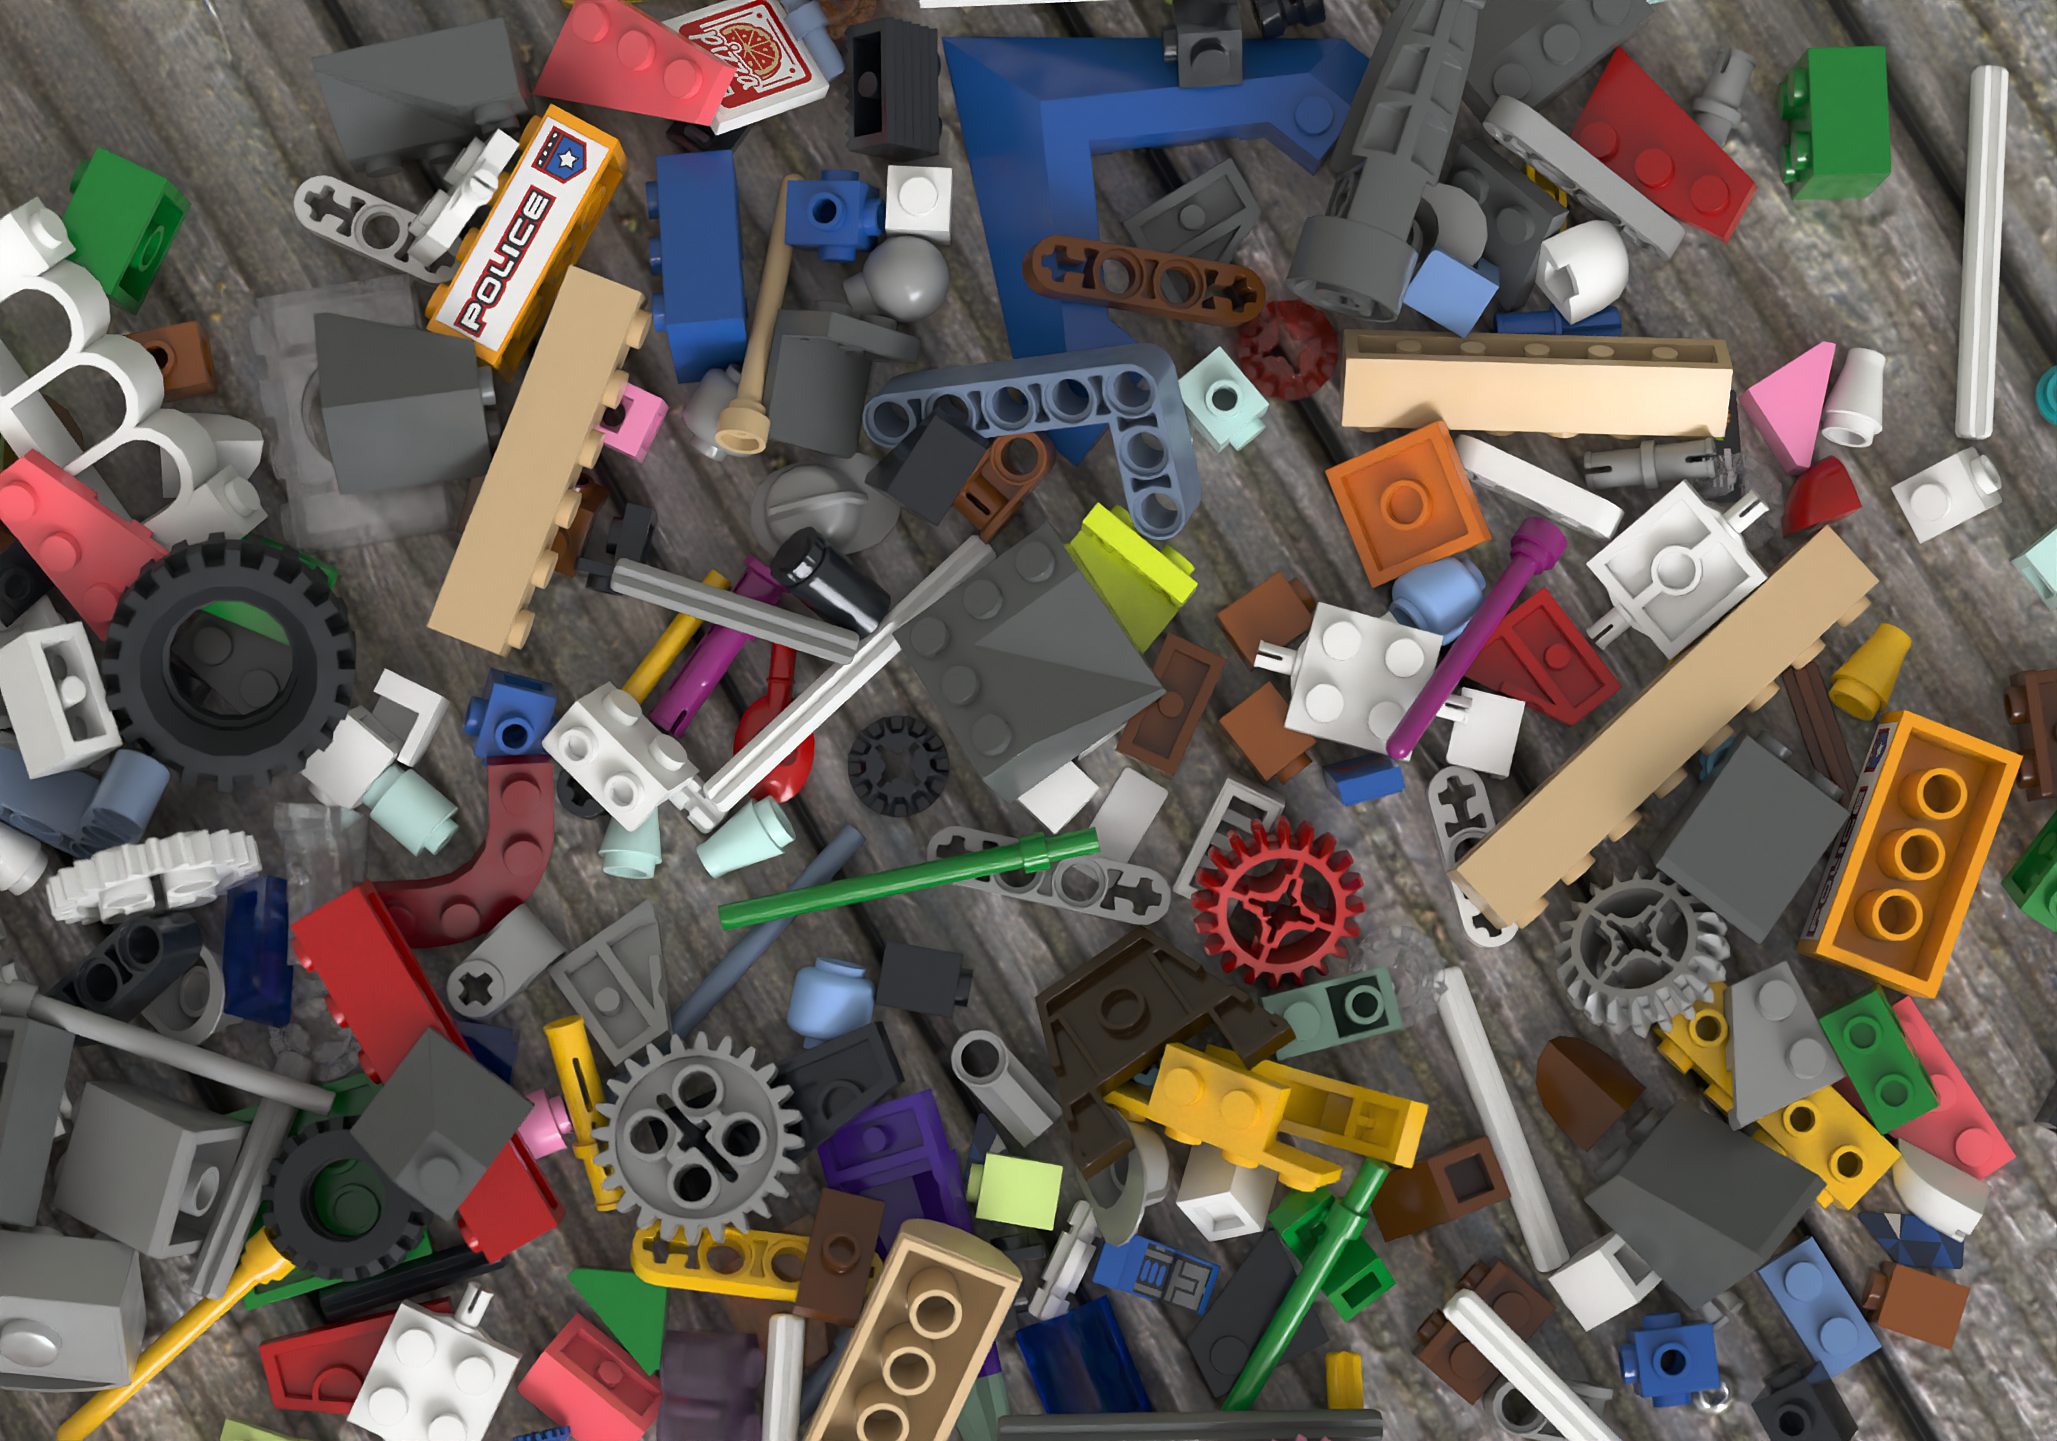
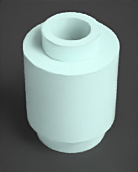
M396 763L388 767L377 778L362 799V803L372 810L370 818L416 857L421 855L426 849L433 855H436L446 846L459 829V825L452 820L458 811V807L413 769L405 772Z

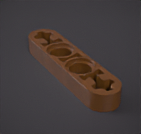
M1051 235L1037 242L1025 253L1022 261V275L1027 286L1036 294L1046 298L1220 327H1237L1257 317L1262 311L1266 300L1265 286L1261 278L1253 270L1244 266L1066 235ZM1056 252L1057 263L1061 265L1077 267L1084 262L1086 264L1083 273L1066 272L1053 281L1051 270L1047 267H1042L1041 260ZM1105 260H1116L1126 268L1129 274V284L1124 293L1116 294L1104 287L1100 279V269ZM1165 270H1175L1185 277L1189 292L1187 299L1183 303L1176 304L1164 297L1160 289V279ZM1233 283H1235V292L1245 296V304L1234 308V311H1232V301L1228 298L1212 296L1203 301L1206 290L1221 291L1233 285Z

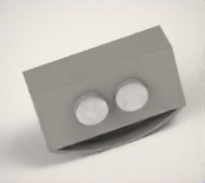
M36 1226L28 1232L0 1230V1389L31 1392H87L131 1385L147 1325L138 1250L105 1233H99L93 1239L66 1237L60 1231L48 1226Z

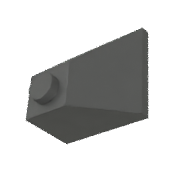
M429 1026L349 1132L394 1183L448 1222L534 1108L535 1104L433 1027Z

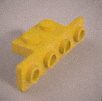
M1179 1042L1166 1045L1153 1090L1128 1080L1102 1099L1110 1103L1109 1107L1117 1109L1126 1120L1145 1122L1146 1118L1165 1125L1164 1134L1174 1140L1191 1145H1201L1202 1141L1219 1147L1222 1149L1221 1157L1230 1163L1246 1168H1257L1260 1164L1280 1172L1278 1181L1297 1190L1314 1192L1316 1187L1340 1181L1343 1167L1276 1140L1291 1087Z

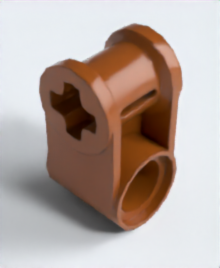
M1045 431L998 436L987 449L954 500L951 507H954L981 531L979 538L986 545L994 540L1023 507L1024 501L1051 472L1055 465L1057 453L1051 437ZM1018 438H1026L1037 448L1038 462L1030 473H1022L1016 470L1010 462L1009 450L1012 443Z

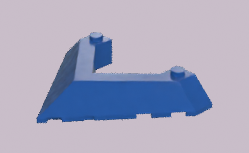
M941 37L1012 359L1139 343L1109 319L1107 307L1046 298L1038 295L1027 286L1022 275V261L1025 253L1032 245L1051 235H1066L1100 241L1091 156L1113 154V151L1151 147V150L1200 145L1204 141L1239 138V140L1265 138L1314 177L1335 150L1348 112L1370 59L1345 39L1272 38L1265 41L1263 38H1242L1243 84L1179 89L1176 65L1164 64L1162 38ZM1056 252L1041 260L1042 267H1047L1051 270L1053 281L1066 272L1083 273L1086 264L1084 262L1077 267L1061 265L1057 263ZM1102 264L1100 269V279L1105 287L1104 271ZM1127 371L1130 381L1136 387L1142 389L1147 379L1135 371ZM1067 379L1070 389L1076 395L1089 398L1088 391L1081 382ZM1020 391L1023 405H1028L1026 396ZM1109 423L1044 431L1053 440L1056 451L1078 468L1110 426Z

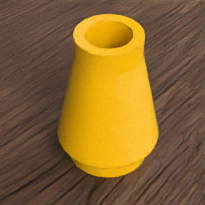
M1880 623L1873 635L1831 676L1833 686L1828 693L1831 701L1847 714L1865 721L1873 720L1877 712L1886 711L1905 655L1913 643L1912 639L1898 627L1888 623Z

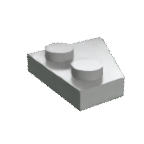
M1786 960L1723 991L1724 1017L1730 1032L1728 1044L1725 1046L1726 1072H1732L1733 1108L1728 1111V1121L1733 1132L1847 1076Z

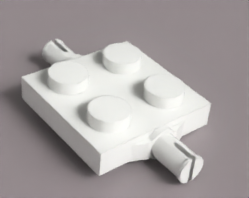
M500 129L496 130L485 142L474 137L468 147L463 148L443 177L445 181L452 185L447 194L439 189L433 198L425 203L407 231L417 238L406 253L426 267H429L446 252L476 208L485 205L494 194L493 191L498 188L497 177L520 143Z
M1684 479L1587 562L1586 565L1606 586L1614 605L1609 612L1586 629L1590 638L1593 639L1610 624L1613 625L1607 633L1595 642L1596 645L1605 650L1611 642L1632 626L1634 629L1649 636L1665 656L1671 660L1766 580L1769 574L1747 550L1741 534L1743 530L1763 513L1770 510L1765 501L1762 500L1747 514H1741L1760 497L1755 490L1750 489L1744 497L1723 514L1722 511L1708 505L1691 484Z
M1318 602L1309 635L1300 645L1298 651L1260 640L1257 652L1280 658L1281 661L1257 654L1253 667H1261L1290 675L1292 697L1283 728L1390 757L1386 751V741L1435 672L1443 636ZM1451 693L1436 716L1465 725L1469 713L1446 707L1445 704L1469 710L1471 709L1473 698H1466ZM1412 751L1406 758L1398 760H1402L1405 762L1410 761Z
M469 1281L455 1315L451 1313H436L405 1299L395 1315L347 1420L380 1435L385 1441H482L522 1356V1353L494 1341L482 1327L478 1326L491 1297L494 1295V1291L485 1286L474 1308H472L474 1299L482 1284Z

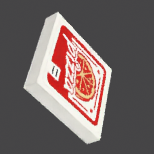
M726 0L662 22L737 68L710 125L715 135L826 97L830 85L803 40L796 41L784 20L787 13L779 0Z

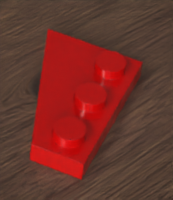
M451 1295L417 1303L436 1313H451L455 1315ZM399 1308L263 1340L259 1345V1350L274 1408L350 1414Z

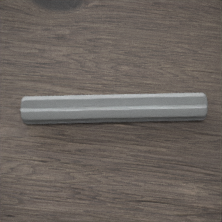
M621 558L617 561L611 577L610 587L616 592L843 665L851 664L859 644V635L856 632L627 558Z
M283 1051L279 1055L273 1072L309 1084L315 1070V1063L303 1055L292 1051ZM263 1096L189 1278L188 1288L192 1292L213 1300H220L224 1296L262 1202V1185L269 1184L271 1173L266 1172L272 1158L280 1156L283 1149L280 1146L287 1140L299 1108Z

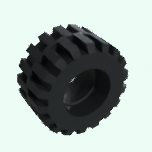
M357 1115L332 1117L327 1120L317 1121L303 1127L304 1131L297 1136H290L280 1146L284 1149L278 1158H272L266 1172L271 1173L269 1184L262 1185L261 1200H267L268 1213L262 1215L266 1228L272 1227L277 1236L272 1241L280 1253L286 1251L293 1258L291 1264L301 1271L308 1269L316 1273L315 1277L328 1281L332 1279H343V1282L356 1281L396 1267L407 1259L406 1255L411 1250L418 1248L425 1237L422 1233L426 1225L431 1224L434 1215L432 1210L394 1183L350 1134L349 1131L361 1117ZM341 1159H357L367 1163L378 1174L384 1187L385 1206L379 1222L373 1229L359 1236L346 1237L334 1233L322 1222L315 1207L314 1193L319 1176L328 1165Z

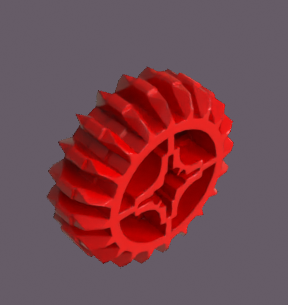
M1278 816L1274 823V833L1266 834L1261 820L1253 819L1250 822V828L1254 837L1243 841L1237 830L1230 829L1227 837L1232 850L1227 853L1220 847L1212 846L1208 851L1210 860L1218 869H1197L1195 874L1197 882L1207 889L1191 894L1193 908L1204 911L1193 919L1194 927L1197 933L1210 934L1203 942L1204 949L1209 956L1223 953L1220 965L1227 974L1236 971L1243 965V980L1251 986L1258 980L1262 971L1266 972L1269 987L1277 990L1282 983V973H1291L1295 985L1303 987L1306 983L1303 969L1313 965L1319 975L1326 976L1329 973V968L1324 958L1326 954L1330 953L1339 959H1346L1348 955V950L1339 937H1359L1361 932L1360 926L1350 916L1359 915L1366 910L1363 898L1353 894L1363 887L1364 883L1360 873L1347 872L1354 863L1348 850L1333 853L1337 840L1332 833L1326 832L1313 841L1315 828L1312 822L1304 820L1298 826L1294 835L1290 834L1291 830L1287 817ZM1279 858L1273 870L1266 875L1256 877L1244 874L1261 862ZM1305 863L1317 869L1328 882L1329 899L1326 909L1317 906L1313 897L1301 892L1304 882L1301 871ZM1282 893H1287L1291 904L1289 906L1279 904L1275 912L1270 914L1266 900L1278 901ZM1229 897L1240 900L1244 909L1256 914L1253 922L1255 935L1252 942L1239 935L1227 921ZM1297 929L1311 931L1307 936L1294 943L1278 946L1283 936L1290 931Z

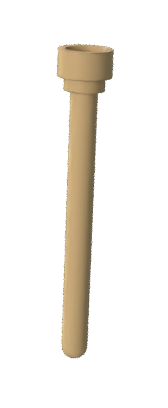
M795 173L785 176L781 183L737 397L729 402L728 408L720 412L715 434L716 442L723 448L736 453L756 454L766 448L770 420L765 416L766 408L761 403L777 312L782 307L794 247L785 244L787 180H804L801 175Z

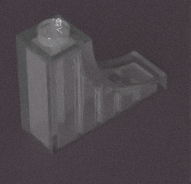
M275 803L274 830L277 831L282 841L288 881L289 934L287 965L303 966L291 945V939L296 935L290 925L367 880L370 816L343 806ZM305 969L304 979L322 980L316 970L310 973Z

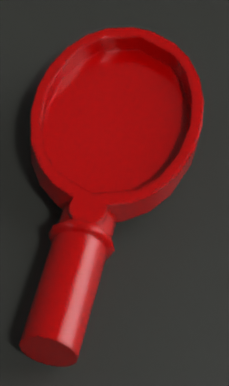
M772 642L769 677L766 678L768 683L767 695L753 702L743 714L735 733L733 757L795 700L792 698L793 685L796 684L794 680L796 649ZM814 732L747 794L758 802L770 795L778 804L786 803L795 797L806 784L812 770L815 757Z

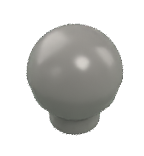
M898 235L886 239L873 249L864 263L863 271L843 280V286L849 303L853 307V311L858 319L860 315L866 314L890 318L901 323H909L923 320L936 312L946 298L950 279L947 263L941 252L932 243L913 235Z

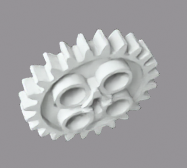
M208 830L177 833L160 841L155 837L149 838L145 844L140 845L124 844L94 854L90 860H78L74 862L75 867L60 869L58 871L59 876L50 877L46 890L52 916L55 915L56 921L65 919L66 924L81 921L82 925H88L101 920L103 924H119L134 916L163 913L165 910H184L208 904L216 900L218 895L231 894V888L247 886L248 880L258 878V872L263 869L253 835L245 836L244 831L230 834L229 830H222L208 835ZM159 874L160 880L150 881V875Z

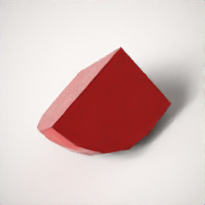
M1829 455L1811 465L1809 469L1797 477V480L1790 487L1785 505L1780 513L1783 539L1844 520L1862 508L1855 486L1845 466L1837 456Z

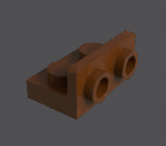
M1496 1256L1488 1264L1484 1263L1481 1259L1475 1261L1455 1285V1289L1458 1291L1462 1289L1474 1291L1525 1344L1556 1309L1555 1306L1516 1274L1506 1262ZM1436 1308L1423 1321L1413 1335V1338L1420 1344L1412 1354L1472 1406L1501 1373L1439 1308Z

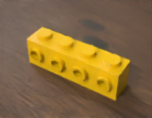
M1723 981L1707 983L1714 993L1713 1003L1697 999L1692 1004L1696 1012L1695 1021L1684 1018L1682 1013H1679L1672 1017L1673 1027L1671 1033L1663 1031L1658 1023L1652 1030L1663 1040L1657 1046V1050L1683 1074H1686L1692 1068L1710 1085L1703 1092L1705 1097L1728 1117V1111L1733 1108L1732 1072H1726L1725 1046L1728 1044L1730 1032L1724 1017L1723 991L1729 987ZM1831 1085L1750 1123L1756 1130L1751 1135V1138L1818 1174L1827 1183L1826 1187L1814 1201L1824 1210L1832 1203L1838 1209L1849 1211L1902 1155Z

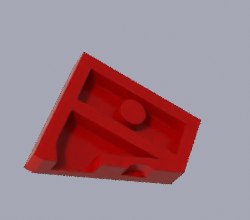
M1545 587L1501 620L1463 675V677L1504 697L1524 701L1525 707L1568 728L1575 725L1623 688Z

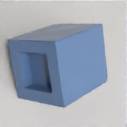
M1432 247L1410 280L1403 303L1465 339L1499 288L1500 268L1482 257L1472 267L1440 247Z

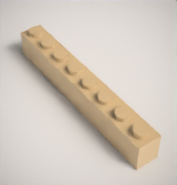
M1828 524L1811 532L1768 572L1769 577L1719 618L1445 872L1496 929L1510 927L1514 922L1522 929L1531 923L1549 905V902L1543 895L1553 885L1562 879L1568 886L1585 873L1596 861L1589 852L1606 836L1613 842H1616L1631 830L1642 818L1636 808L1652 793L1659 799H1662L1677 787L1688 775L1682 765L1698 750L1705 756L1716 750L1733 734L1734 730L1728 722L1744 707L1750 713H1754L1779 691L1780 687L1774 682V679L1790 664L1797 671L1803 668L1826 646L1819 638L1835 622L1842 628L1846 627L1870 606L1871 602L1865 594L1879 580Z

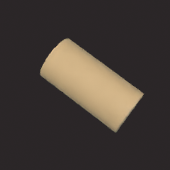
M910 1219L903 1222L802 1441H947L1023 1280L1018 1267L1005 1254L989 1243L956 1227L926 1219Z

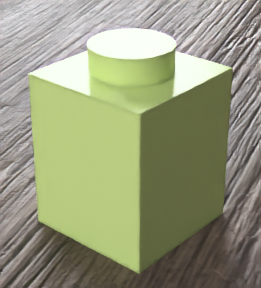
M987 1151L985 1165L976 1163L971 1165L966 1201L978 1203L976 1218L1053 1231L1063 1164Z

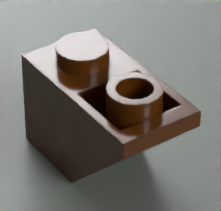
M1479 1134L1414 1160L1412 1169L1399 1166L1390 1170L1373 1198L1370 1207L1386 1243L1453 1221L1512 1196L1488 1136Z

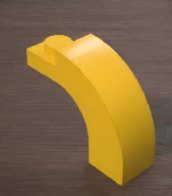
M1210 1044L1206 1045V1054L1248 1070L1235 1051ZM1268 1060L1262 1061L1249 1070L1291 1087L1278 1131L1412 1169L1429 1105Z

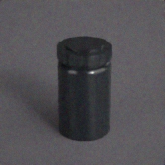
M813 527L800 529L791 535L778 549L771 562V577L782 586H785L824 622L856 632L859 635V641L867 637L879 626L889 610L891 604L890 595L829 541L825 540L824 536Z

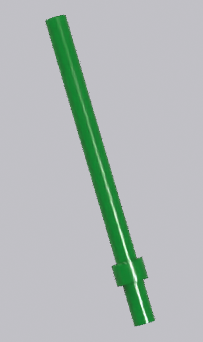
M1091 827L1045 837L1044 831L1018 836L1019 843L719 905V918L722 929L725 931L1025 868L1026 874L1051 869V862L1100 852L1096 828Z
M1368 1156L1345 1196H1337L1323 1219L1327 1227L1219 1411H1250L1348 1241L1357 1240L1367 1224L1370 1214L1366 1210L1390 1171V1168L1382 1161Z

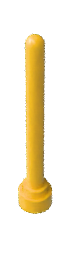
M264 1225L246 1241V1251L240 1256L242 1263L233 1271L225 1294L220 1300L203 1297L138 1356L131 1385L100 1390L58 1428L56 1433L57 1441H83L259 1282L268 1284L272 1279L280 1281L295 1268L291 1264L293 1258L286 1251L280 1253L272 1242L277 1238L273 1228H266Z

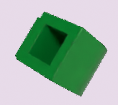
M1326 1185L1316 1187L1314 1192L1292 1190L1282 1199L1279 1207L1267 1215L1274 1230L1302 1267L1327 1227L1323 1219L1335 1200V1197ZM1360 1234L1357 1240L1348 1241L1320 1291L1346 1323L1397 1283L1379 1256Z

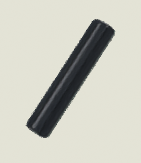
M467 1243L400 1263L396 1267L374 1276L327 1286L319 1292L320 1305L326 1319L333 1322L501 1269L508 1264V1257L506 1255L490 1264L483 1251L475 1253Z

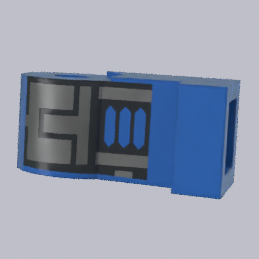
M1135 1233L1128 1243L1119 1247L1106 1243L1104 1239L1091 1279L1093 1282L1116 1290L1118 1289L1151 1301L1155 1300L1205 1316L1221 1266Z

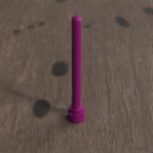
M1531 516L1524 519L1510 540L1512 548L1510 551L1511 562L1386 741V751L1390 757L1404 759L1410 754L1532 575H1539L1543 570H1550L1555 566L1567 548V540L1562 531L1553 523L1540 517Z

